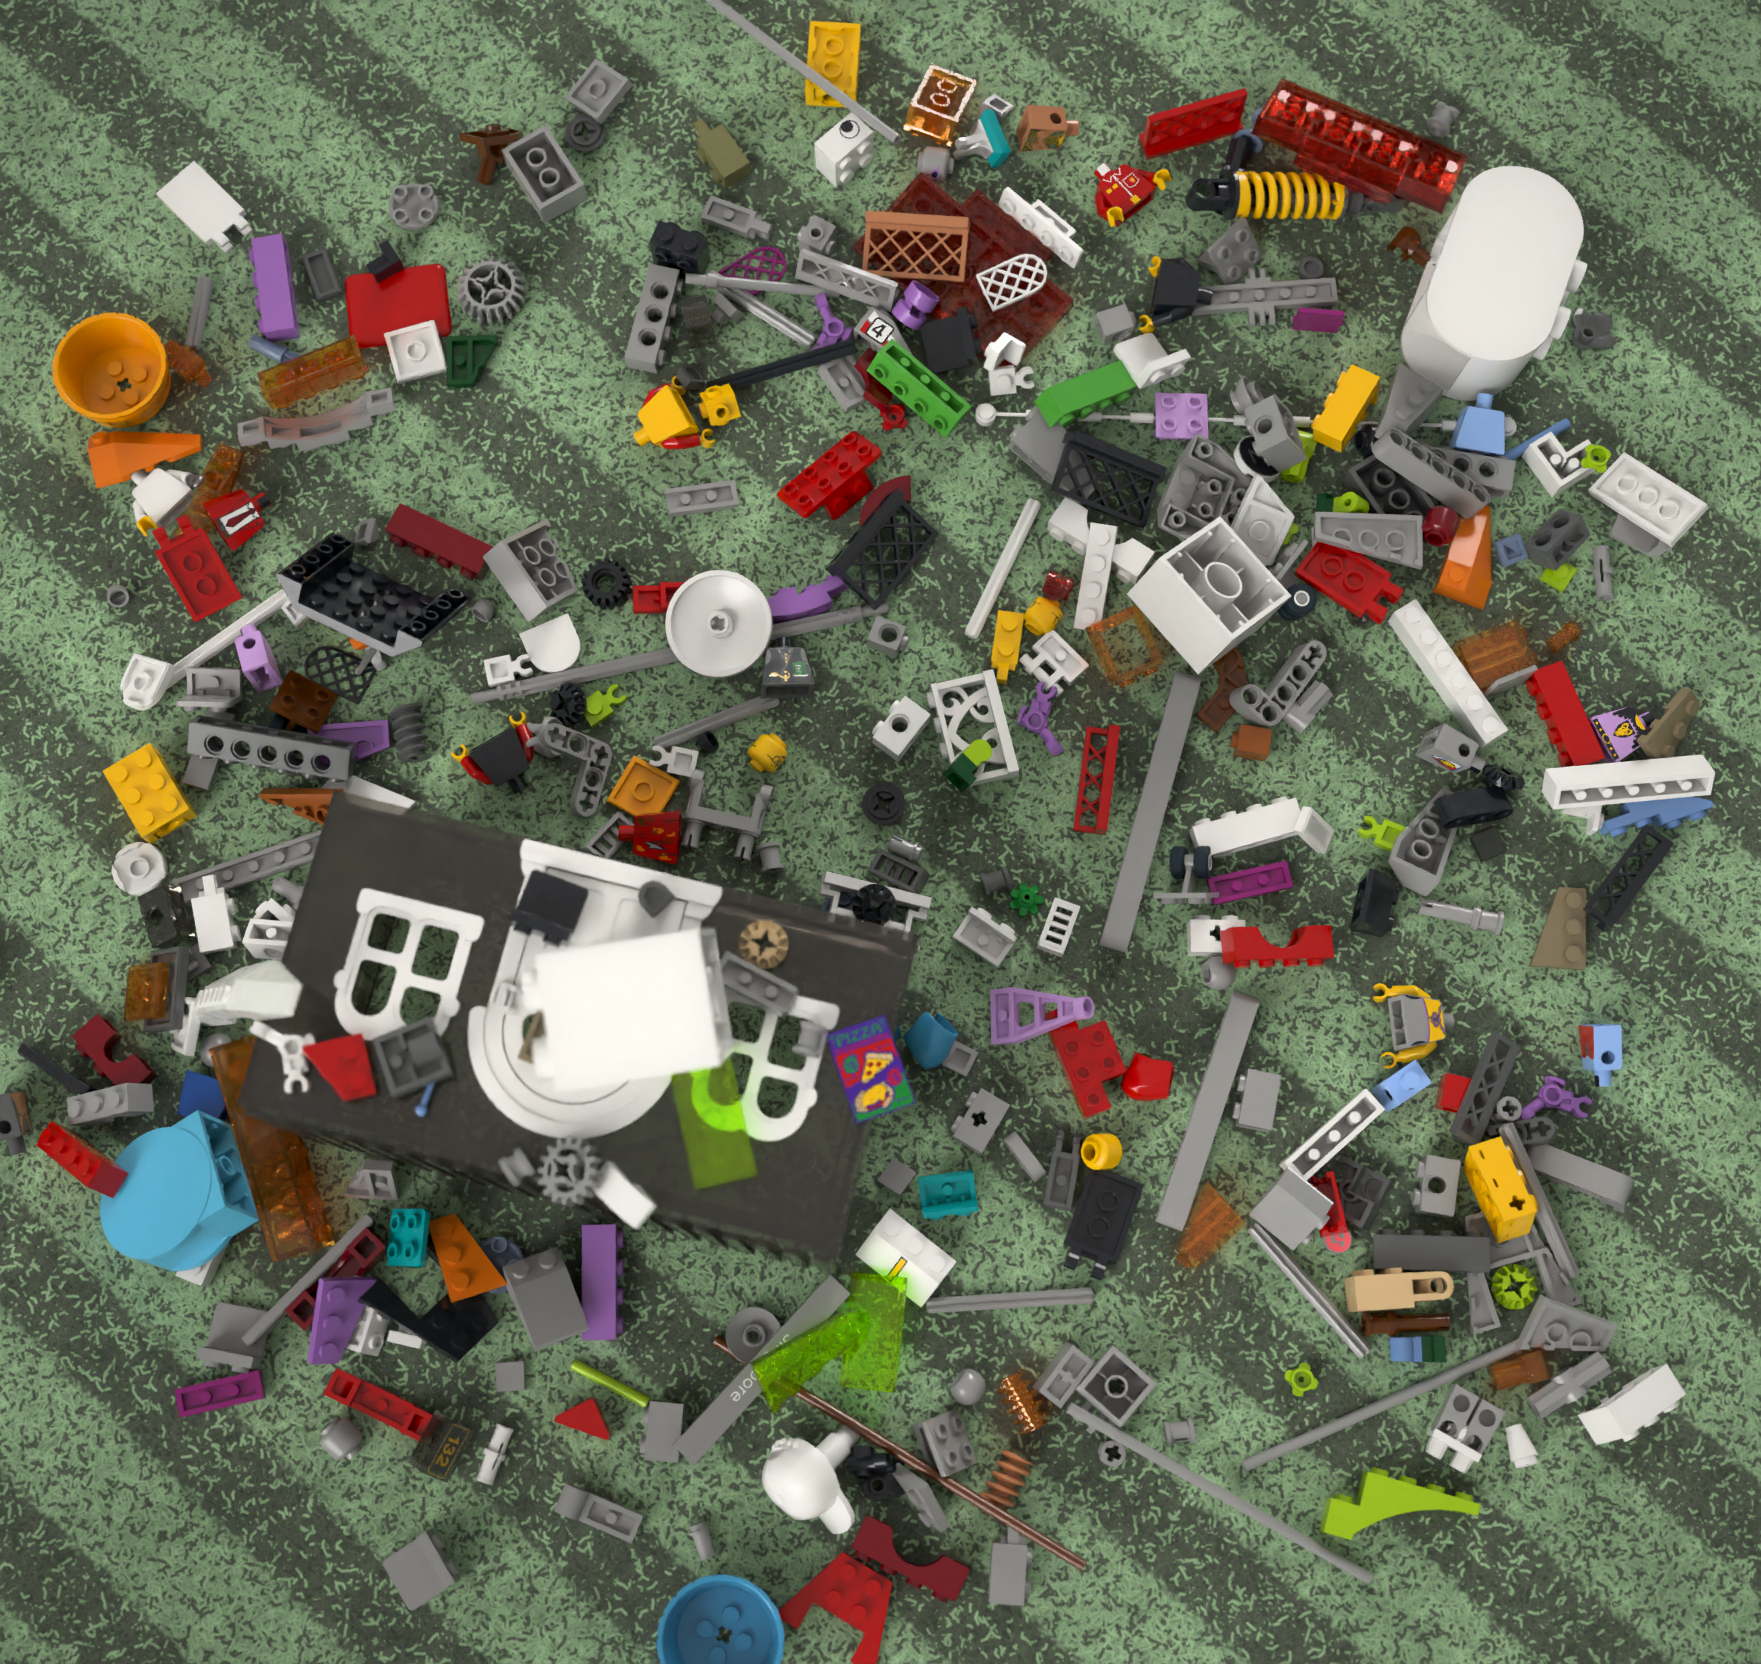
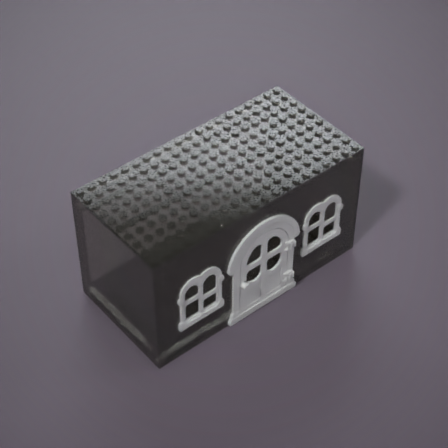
M334 790L281 960V964L286 966L285 969H288L289 973L293 974L294 978L302 984L293 1016L266 1019L262 1023L284 1036L285 1034L298 1035L304 1038L306 1035L311 1034L316 1043L362 1033L376 1094L344 1102L334 1091L333 1086L321 1076L319 1070L308 1057L306 1059L309 1071L304 1072V1074L310 1081V1091L303 1092L302 1083L296 1081L293 1084V1094H288L284 1089V1084L289 1075L284 1074L283 1057L280 1050L277 1049L278 1046L258 1036L236 1106L245 1109L244 1115L275 1126V1128L282 1129L313 1143L329 1144L337 1149L348 1152L353 1150L364 1156L376 1159L380 1157L387 1161H393L395 1164L403 1166L407 1164L426 1172L432 1173V1171H435L446 1177L462 1178L470 1183L481 1186L487 1184L497 1190L508 1193L514 1191L536 1200L542 1198L549 1203L563 1207L566 1206L551 1202L552 1197L544 1196L543 1192L546 1186L538 1185V1181L543 1178V1173L537 1172V1168L544 1167V1162L540 1160V1156L548 1157L547 1146L557 1147L556 1139L558 1138L567 1140V1137L571 1136L589 1141V1146L598 1149L594 1156L600 1157L603 1160L597 1165V1169H601L607 1161L615 1163L632 1183L640 1185L658 1205L641 1227L647 1228V1224H649L658 1231L673 1235L674 1231H677V1233H680L685 1238L701 1241L703 1237L712 1245L728 1248V1245L731 1244L739 1252L755 1255L757 1250L767 1259L782 1262L783 1257H785L794 1266L809 1269L810 1264L816 1265L821 1273L836 1276L837 1271L844 1272L883 1115L856 1124L825 1036L885 1015L897 1052L899 1053L916 986L919 934ZM533 870H540L580 885L589 892L568 947L560 945L559 948L550 946L542 942V937L531 934L530 937L521 935L513 931L514 927L509 924L513 908H517L530 873ZM649 881L663 883L676 897L655 918L649 915L638 899L640 888ZM396 917L407 919L411 923L404 950L400 954L386 952ZM757 920H771L783 928L788 938V951L785 958L775 967L762 969L797 987L800 991L797 995V1001L791 1005V1011L788 1015L808 1019L815 1024L827 1028V1033L822 1035L817 1051L820 1054L819 1059L807 1057L802 1070L797 1071L770 1064L767 1056L779 1015L724 987L727 1007L734 1001L760 1007L766 1012L761 1034L756 1043L733 1039V1052L751 1056L753 1064L742 1099L731 1106H720L709 1097L707 1088L712 1067L556 1092L554 1077L539 1080L535 1065L517 1058L524 1042V1021L529 1015H535L536 1011L528 1012L522 989V972L536 970L535 956L697 929L715 928L720 961L726 951L743 959L739 949L740 936L746 926ZM427 925L455 931L459 934L447 979L444 981L415 975L411 970L422 931ZM767 932L762 940H751L759 945V956L762 955L766 948H777L768 942ZM382 964L394 966L397 969V974L385 1009L379 1014L367 1016ZM408 987L440 994L441 1002L434 1021L453 1073L452 1076L435 1082L426 1106L428 1111L424 1116H418L415 1108L421 1104L427 1086L397 1098L392 1097L372 1040L406 1026L400 1015V1005L404 992ZM766 1076L793 1082L799 1087L792 1111L780 1119H772L765 1116L757 1105L762 1078ZM521 1147L534 1166L536 1173L532 1176H525L521 1179V1183L515 1187L502 1170L498 1160L503 1157H510L516 1148ZM570 1151V1152H568V1153H566V1154L569 1156L571 1153H572V1154H576L577 1152H576V1151ZM571 1187L570 1189L565 1188L563 1191L570 1192L574 1189L573 1187ZM594 1191L592 1198L584 1196V1204L574 1203L571 1206L579 1211L591 1214L595 1211L603 1217L620 1221V1216Z

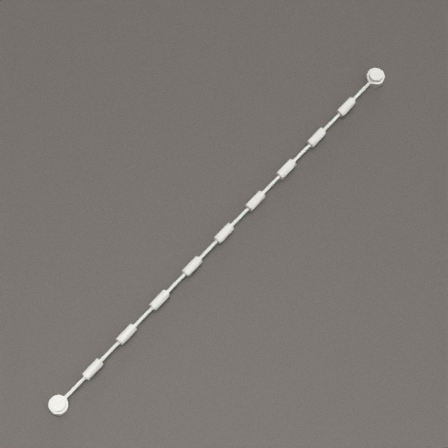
M984 403L977 407L975 419L978 424L989 426L994 423L996 416L1026 417L1031 410H1026V413L996 412V409L991 404ZM1094 411L1084 419L1077 417L1078 421L1101 422L1102 419H1129L1130 423H1153L1155 420L1154 413L1130 412L1129 416L1102 415V412ZM1234 415L1233 418H1208L1210 422H1233V425L1246 426L1245 415ZM1293 416L1296 427H1309L1313 423L1310 417ZM1505 417V439H1509L1515 433L1517 426L1512 418ZM1360 420L1356 429H1361L1362 425L1378 424V422H1363ZM1442 420L1441 423H1422L1419 427H1441V431H1454L1457 421Z

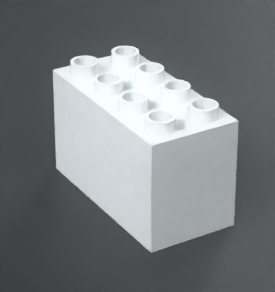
M715 928L697 929L535 956L536 970L522 972V989L528 1012L543 1010L547 1035L532 1041L536 1074L539 1080L554 1077L556 1092L720 1066L734 1051Z

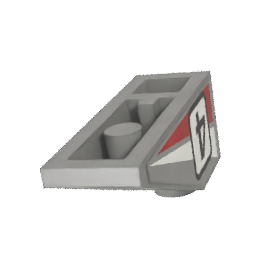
M871 306L853 329L854 340L867 349L870 347L876 354L891 339H894L912 355L891 316L882 309L877 310Z

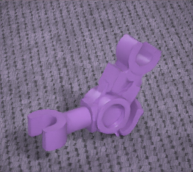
M822 292L814 296V303L824 319V329L817 340L818 346L813 347L811 350L837 343L840 340L851 339L853 329L851 327L845 328V324L837 319V316H833L824 293Z
M1040 681L1036 686L1038 696L1037 698H1032L1030 711L1028 712V706L1020 709L1018 725H1026L1030 731L1035 732L1037 735L1039 734L1050 753L1057 756L1064 751V748L1048 729V716L1053 705L1050 703V700L1057 695L1058 688L1052 686L1050 693L1044 694L1043 688L1045 683Z
M1546 1076L1544 1077L1545 1085L1539 1089L1538 1095L1535 1096L1536 1099L1522 1108V1113L1517 1121L1530 1119L1542 1108H1555L1565 1113L1572 1112L1577 1118H1586L1588 1114L1582 1112L1579 1109L1580 1103L1590 1105L1592 1100L1588 1097L1575 1098L1574 1092L1560 1088L1566 1086L1564 1079Z

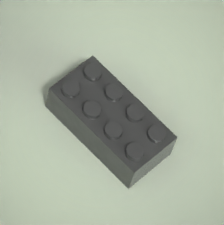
M1374 454L1348 469L1342 480L1349 492H1354L1368 501V514L1422 515L1423 523L1427 512L1431 508L1436 507L1423 489L1379 461ZM1423 537L1424 552L1433 547V545L1429 544Z

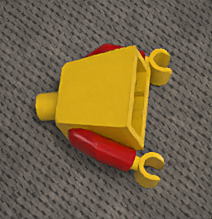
M677 375L672 378V384L665 383L648 392L642 409L638 412V417L643 427L633 433V436L640 446H644L649 441H652L654 445L666 450L699 447L700 443L705 448H711L716 440L709 441L705 437L712 435L713 431L705 429L701 435L697 434L700 430L681 395L686 393L687 389H684L682 385L677 386L680 383Z

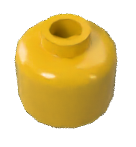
M1111 1133L1091 1134L1083 1141L1081 1156L1084 1163L1093 1170L1112 1169L1121 1161L1122 1146L1119 1139Z

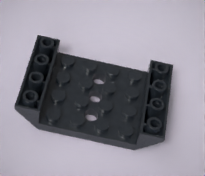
M334 533L328 535L277 575L278 581L296 612L391 657L422 646L470 604L472 600L471 597L463 594L460 590L450 587L434 599L431 596L423 595L407 585L393 581L384 574L376 573L366 568L363 564L355 563L352 561L355 543L347 540L340 534Z

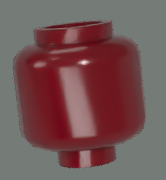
M1449 506L1431 508L1427 512L1421 526L1423 537L1433 546L1450 544L1458 531L1460 518Z

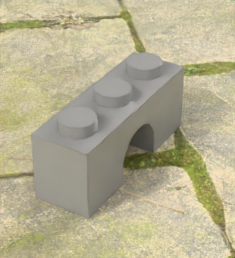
M124 1083L67 1098L69 1126H98L114 1122V1117H135L154 1112L152 1084Z

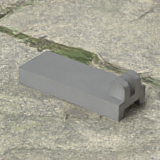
M735 480L665 489V502L669 517L739 507Z
M726 951L720 961L724 987L783 1018L791 1011V1005L797 1001V995L800 992L798 988Z

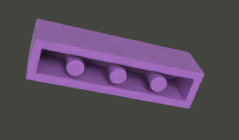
M282 234L252 238L253 249H249V256L252 265L255 264L256 272H252V280L255 288H258L259 294L255 296L257 310L261 311L262 319H258L261 335L265 334L266 338L271 342L300 338L288 244Z
M616 1224L582 1225V1310L589 1326V1330L582 1333V1340H619V1334L624 1332V1318L619 1316V1305L624 1303V1289L619 1288V1276L624 1275V1261L619 1259V1248L624 1246V1233L619 1231V1226Z

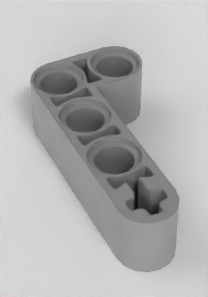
M1316 640L1298 645L1264 691L1254 684L1236 688L1229 697L1231 706L1255 727L1265 728L1278 724L1324 662L1327 656L1326 647L1323 643ZM1293 669L1297 672V680L1293 676ZM1279 689L1281 690V692H1282V694H1283V699H1282V700H1281V699L1279 698V696H1278V690H1279ZM1244 692L1248 695V698H1249V702H1248V703H1246V702L1244 701V698H1243ZM1263 710H1266L1268 713V720H1265L1263 717Z
M1547 1144L1525 1148L1536 1175L1600 1200L1602 1205L1606 1206L1608 1204L1614 1207L1613 1210L1617 1212H1625L1634 1189V1180L1631 1177Z

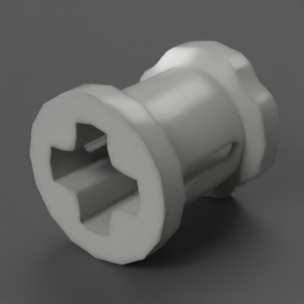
M766 842L756 846V851L760 852L762 862L761 874L776 873L785 869L784 864L780 862L779 842Z
M801 1021L800 1027H802L800 1037L797 1046H793L792 1051L805 1057L819 1059L820 1054L817 1051L822 1035L827 1033V1028L812 1022Z
M1503 1097L1497 1102L1490 1121L1494 1125L1517 1120L1522 1113L1520 1102L1514 1097Z
M1192 1417L1182 1422H1163L1167 1447L1172 1446L1174 1443L1188 1441L1191 1444L1196 1443Z
M1108 1440L1102 1442L1099 1446L1098 1454L1104 1464L1114 1467L1122 1464L1125 1460L1126 1450L1121 1443L1115 1440ZM1114 1445L1117 1446L1118 1458H1111L1108 1461V1454L1105 1452V1449L1107 1447L1112 1448Z

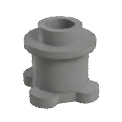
M1439 101L1435 106L1437 109L1434 110L1433 117L1429 118L1426 124L1429 132L1437 137L1447 136L1450 133V126L1455 125L1457 122L1456 117L1460 114L1457 108H1452Z

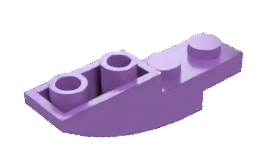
M835 574L833 576L829 575L825 578V582L817 586L815 584L807 586L799 595L794 586L789 589L786 587L781 588L773 594V597L767 599L772 613L773 624L817 615L833 609L831 598L848 590L850 587Z

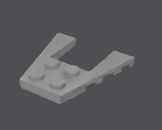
M1483 1212L1463 1217L1464 1237H1466L1465 1232L1467 1231L1483 1232V1237H1490V1269L1534 1257L1547 1298L1568 1306L1582 1304L1579 1297L1575 1295L1570 1287L1568 1279L1553 1260V1255L1548 1247H1545L1538 1236V1231L1533 1224L1529 1234L1497 1244ZM1467 1273L1471 1334L1501 1327L1484 1273Z

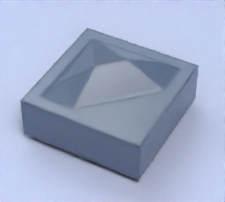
M1515 533L1493 542L1502 567H1507L1529 558L1520 533Z

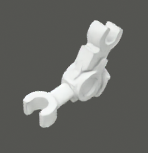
M255 1020L249 1031L278 1046L277 1049L280 1050L283 1057L284 1074L289 1075L284 1084L286 1093L293 1094V1084L296 1081L302 1083L303 1092H309L311 1088L310 1081L304 1074V1072L309 1071V1066L301 1048L302 1046L316 1043L313 1035L308 1034L304 1038L298 1035L285 1034L284 1036L262 1022Z

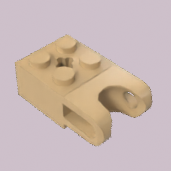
M1387 1268L1379 1270V1275H1374V1269L1353 1271L1351 1272V1277L1344 1278L1347 1312L1415 1308L1414 1302L1446 1299L1452 1295L1454 1290L1451 1276L1442 1271L1402 1273V1268ZM1431 1281L1435 1284V1291L1431 1290Z

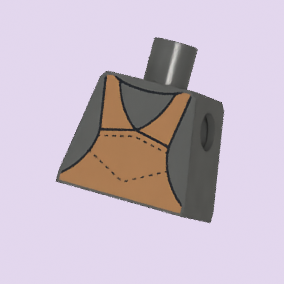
M26 1090L0 1095V1141L6 1140L9 1156L25 1153L27 1151L23 1136L33 1133Z

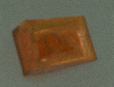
M931 64L909 104L903 130L911 132L916 136L933 140L938 144L951 147L978 81Z

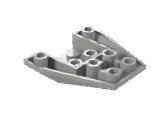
M1196 433L1173 467L1157 508L1158 527L1185 540L1218 517H1221L1231 527L1250 486L1252 477L1241 472L1235 460L1220 445Z

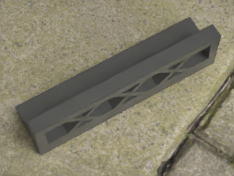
M1491 1032L1449 1132L1454 1134L1453 1139L1461 1144L1472 1146L1480 1143L1521 1047L1498 1032Z

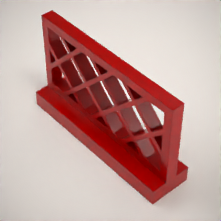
M1246 88L1149 115L1145 132L1139 134V140L1146 159H1153L1235 135L1239 130L1243 129L1241 117L1248 96Z

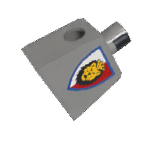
M1445 723L1425 733L1415 755L1454 774L1465 769L1478 774L1485 765V759L1475 755L1479 747L1478 743Z

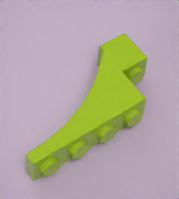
M1372 1467L1371 1472H1362L1355 1504H1352L1353 1498L1338 1493H1336L1335 1498L1327 1496L1319 1531L1352 1540L1353 1535L1358 1531L1380 1520L1398 1514L1420 1510H1448L1478 1516L1481 1504L1472 1502L1473 1496L1456 1491L1454 1497L1444 1494V1487L1428 1483L1427 1488L1416 1486V1479L1400 1475L1399 1480L1388 1477L1389 1471Z

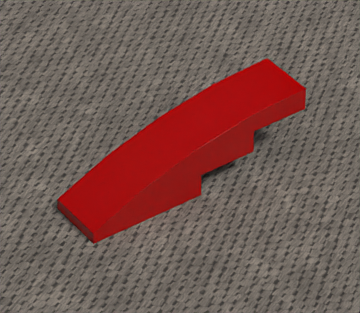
M660 582L659 586H633V614L667 613L672 597L685 582Z

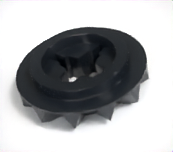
M573 683L556 686L555 692L550 694L552 697L551 702L548 704L552 711L550 716L559 719L566 726L578 723L583 718L587 707L586 696L583 690ZM564 699L570 700V703L567 705L568 709H562L565 704Z
M1494 764L1485 765L1482 771L1487 781L1507 790H1521L1525 785L1522 776L1501 766L1499 767Z
M878 783L870 787L864 794L862 808L865 816L873 824L886 826L895 823L903 815L905 799L902 792L896 786L889 783ZM878 795L884 801L893 799L888 804L889 814L883 808L875 810L879 805Z
M869 884L862 887L855 894L852 902V910L856 919L861 924L871 928L884 926L886 922L893 918V914L897 909L892 892L880 884ZM870 896L877 903L882 902V905L878 907L879 915L874 913L873 910H867L871 906Z

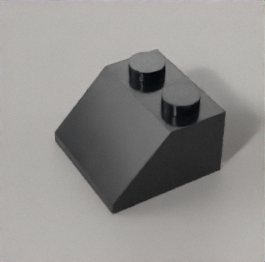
M1369 868L1359 880L1350 931L1380 938L1387 931H1391L1394 922V916L1390 915L1392 905H1396L1399 896V890L1395 889L1396 880L1373 868Z

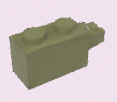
M702 118L693 123L694 131L698 136L695 139L698 146L696 154L702 164L707 163L711 168L710 174L717 184L721 182L724 188L727 189L751 174L749 160L723 124L710 130Z

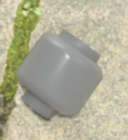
M335 1417L320 1431L322 1435L320 1439L321 1446L335 1460H341L344 1457L350 1460L362 1449L359 1443L363 1438V1434L346 1417L341 1419Z

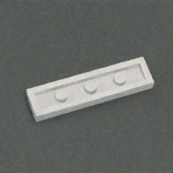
M1098 523L1090 524L1074 628L1101 632L1118 530L1117 526Z

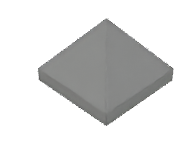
M375 518L359 522L354 541L356 547L380 539Z

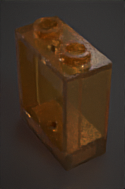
M1137 605L1130 606L1085 628L1111 686L1119 684L1120 688L1130 685L1135 682L1133 677L1143 673L1144 677L1159 671L1158 665L1164 663L1141 610ZM1133 618L1151 661L1119 675L1100 633Z

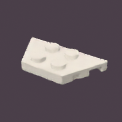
M1255 473L1230 528L1264 566L1272 565L1295 516L1265 482L1262 476Z

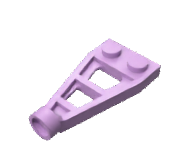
M1015 987L990 990L991 1044L1021 1043L1073 1021L1090 1019L1094 1014L1093 1001L1088 996L1072 998ZM1021 1002H1028L1034 1004V1022L1020 1027L1019 1004ZM1045 1003H1057V1018L1045 1021Z

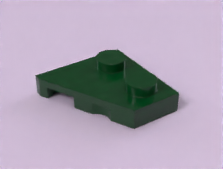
M497 335L447 336L446 384L448 388L475 387L498 344Z

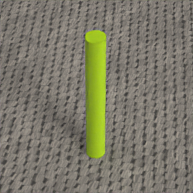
M577 1359L574 1360L571 1366V1370L642 1407L647 1406L651 1399Z

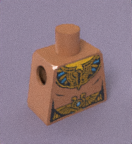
M1027 105L1016 129L1019 152L1060 148L1065 136L1078 135V120H1067L1063 107Z

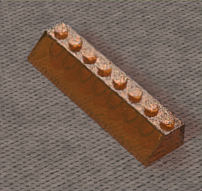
M250 1036L210 1048L209 1052L273 1262L310 1256L335 1245L332 1230L324 1210V1204L316 1184V1178L308 1158V1152L291 1103V1097L284 1089L285 1080L275 1051V1045L259 1036Z

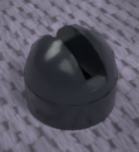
M705 731L696 739L695 745L696 747L700 746L699 752L702 754H710L719 748L718 740L710 731Z

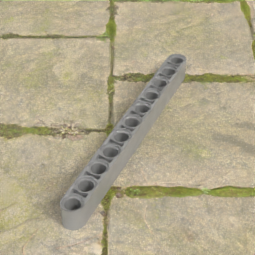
M1177 670L1174 674L1153 749L1152 759L1150 760L1145 784L1143 785L1138 809L1130 832L1131 835L1128 839L1123 857L1124 860L1121 864L1116 882L1117 885L1115 886L1101 936L1100 946L1124 953L1127 951L1202 677Z

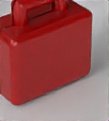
M441 264L407 267L379 284L371 273L350 275L345 279L344 286L350 342L354 348L361 349L387 345L384 333L434 320L436 323L439 338L448 336L452 331L446 272Z

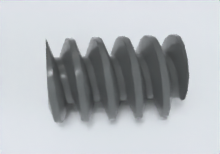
M422 703L405 704L390 712V718L393 720L391 726L395 730L393 737L397 740L395 748L399 751L397 758L402 762L416 763L432 757V754L424 753L425 750L430 748V744L422 743L429 736L426 733H420L427 726L425 723H418L425 715L423 713H416L417 710L423 708Z

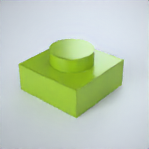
M1565 561L1556 571L1546 568L1539 579L1558 591L1563 592L1577 571V568Z

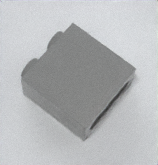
M1288 1167L1260 1197L1249 1215L1290 1249L1294 1250L1300 1243L1306 1245L1315 1234L1313 1231L1315 1228L1318 1230L1323 1228L1330 1218L1327 1212L1333 1205V1202Z

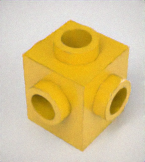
M729 384L711 386L705 392L699 393L702 403L698 404L703 419L707 418L711 426L725 425L730 420L741 417L735 394Z

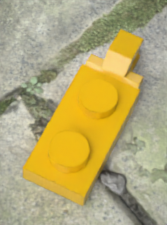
M998 610L991 657V668L998 669L997 683L1006 684L1008 670L1015 671L1017 666L1024 620L1023 613Z

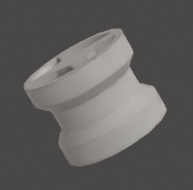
M521 1147L516 1148L510 1157H503L498 1160L502 1170L515 1187L521 1183L522 1178L536 1173L534 1166Z

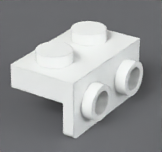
M971 907L968 915L952 938L998 969L1016 942L1017 937L1013 935L1015 931L1004 923L998 925L992 921V915L984 909L978 908L976 910Z

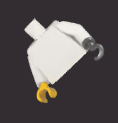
M155 468L150 474L144 469L134 472L131 480L138 486L132 490V495L135 497L132 505L138 529L145 537L148 536L147 531L151 528L156 530L164 527L166 529L198 498L189 487L198 488L203 482V476H196L188 472L172 469L163 471L160 468Z

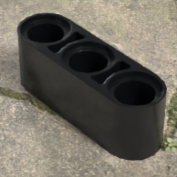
M1498 786L1446 794L1437 798L1433 803L1445 829L1501 820L1511 815L1514 811L1504 788Z

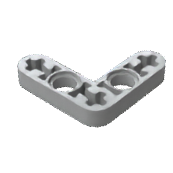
M557 723L543 725L538 732V739L541 745L581 761L569 806L571 812L577 817L591 816L595 813L612 758L611 748L605 742ZM553 731V735L564 738L562 741L551 740L548 732ZM574 737L581 744L580 750L577 753L570 748V741ZM595 750H599V753L602 754L601 759H597L598 756L594 754ZM589 772H592L596 777V783L593 787L588 786L585 780ZM584 800L587 809H582L579 801Z

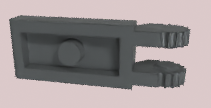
M1058 1130L1055 1148L1051 1154L1043 1206L1071 1211L1080 1159L1078 1153L1081 1134L1075 1133L1073 1136L1070 1154L1061 1152L1065 1135L1063 1130Z

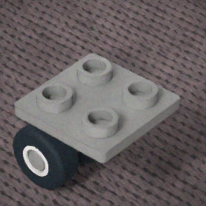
M1305 539L1298 544L1293 542L1288 549L1285 548L1276 558L1278 563L1272 569H1268L1291 595L1277 610L1279 616L1288 621L1300 619L1311 612L1316 605L1314 590L1307 584H1296L1292 568L1294 561L1309 543Z
M1185 846L1173 847L1169 859L1170 873L1174 879H1184L1182 892L1153 893V898H1161V904L1185 903V898H1188V904L1211 903V898H1219V892H1196V877L1198 879H1209L1212 876L1214 861L1213 855H1211V848L1209 846H1198L1194 854H1189Z

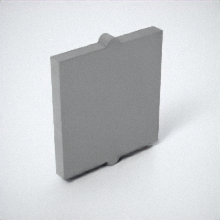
M1536 665L1496 680L1483 692L1485 698L1523 684L1538 670Z

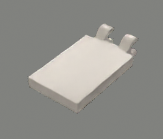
M195 161L156 193L158 198L208 247L215 242L227 254L233 248V245L224 233L232 226L244 237L253 231L248 226L249 223L243 218L246 215L245 210Z

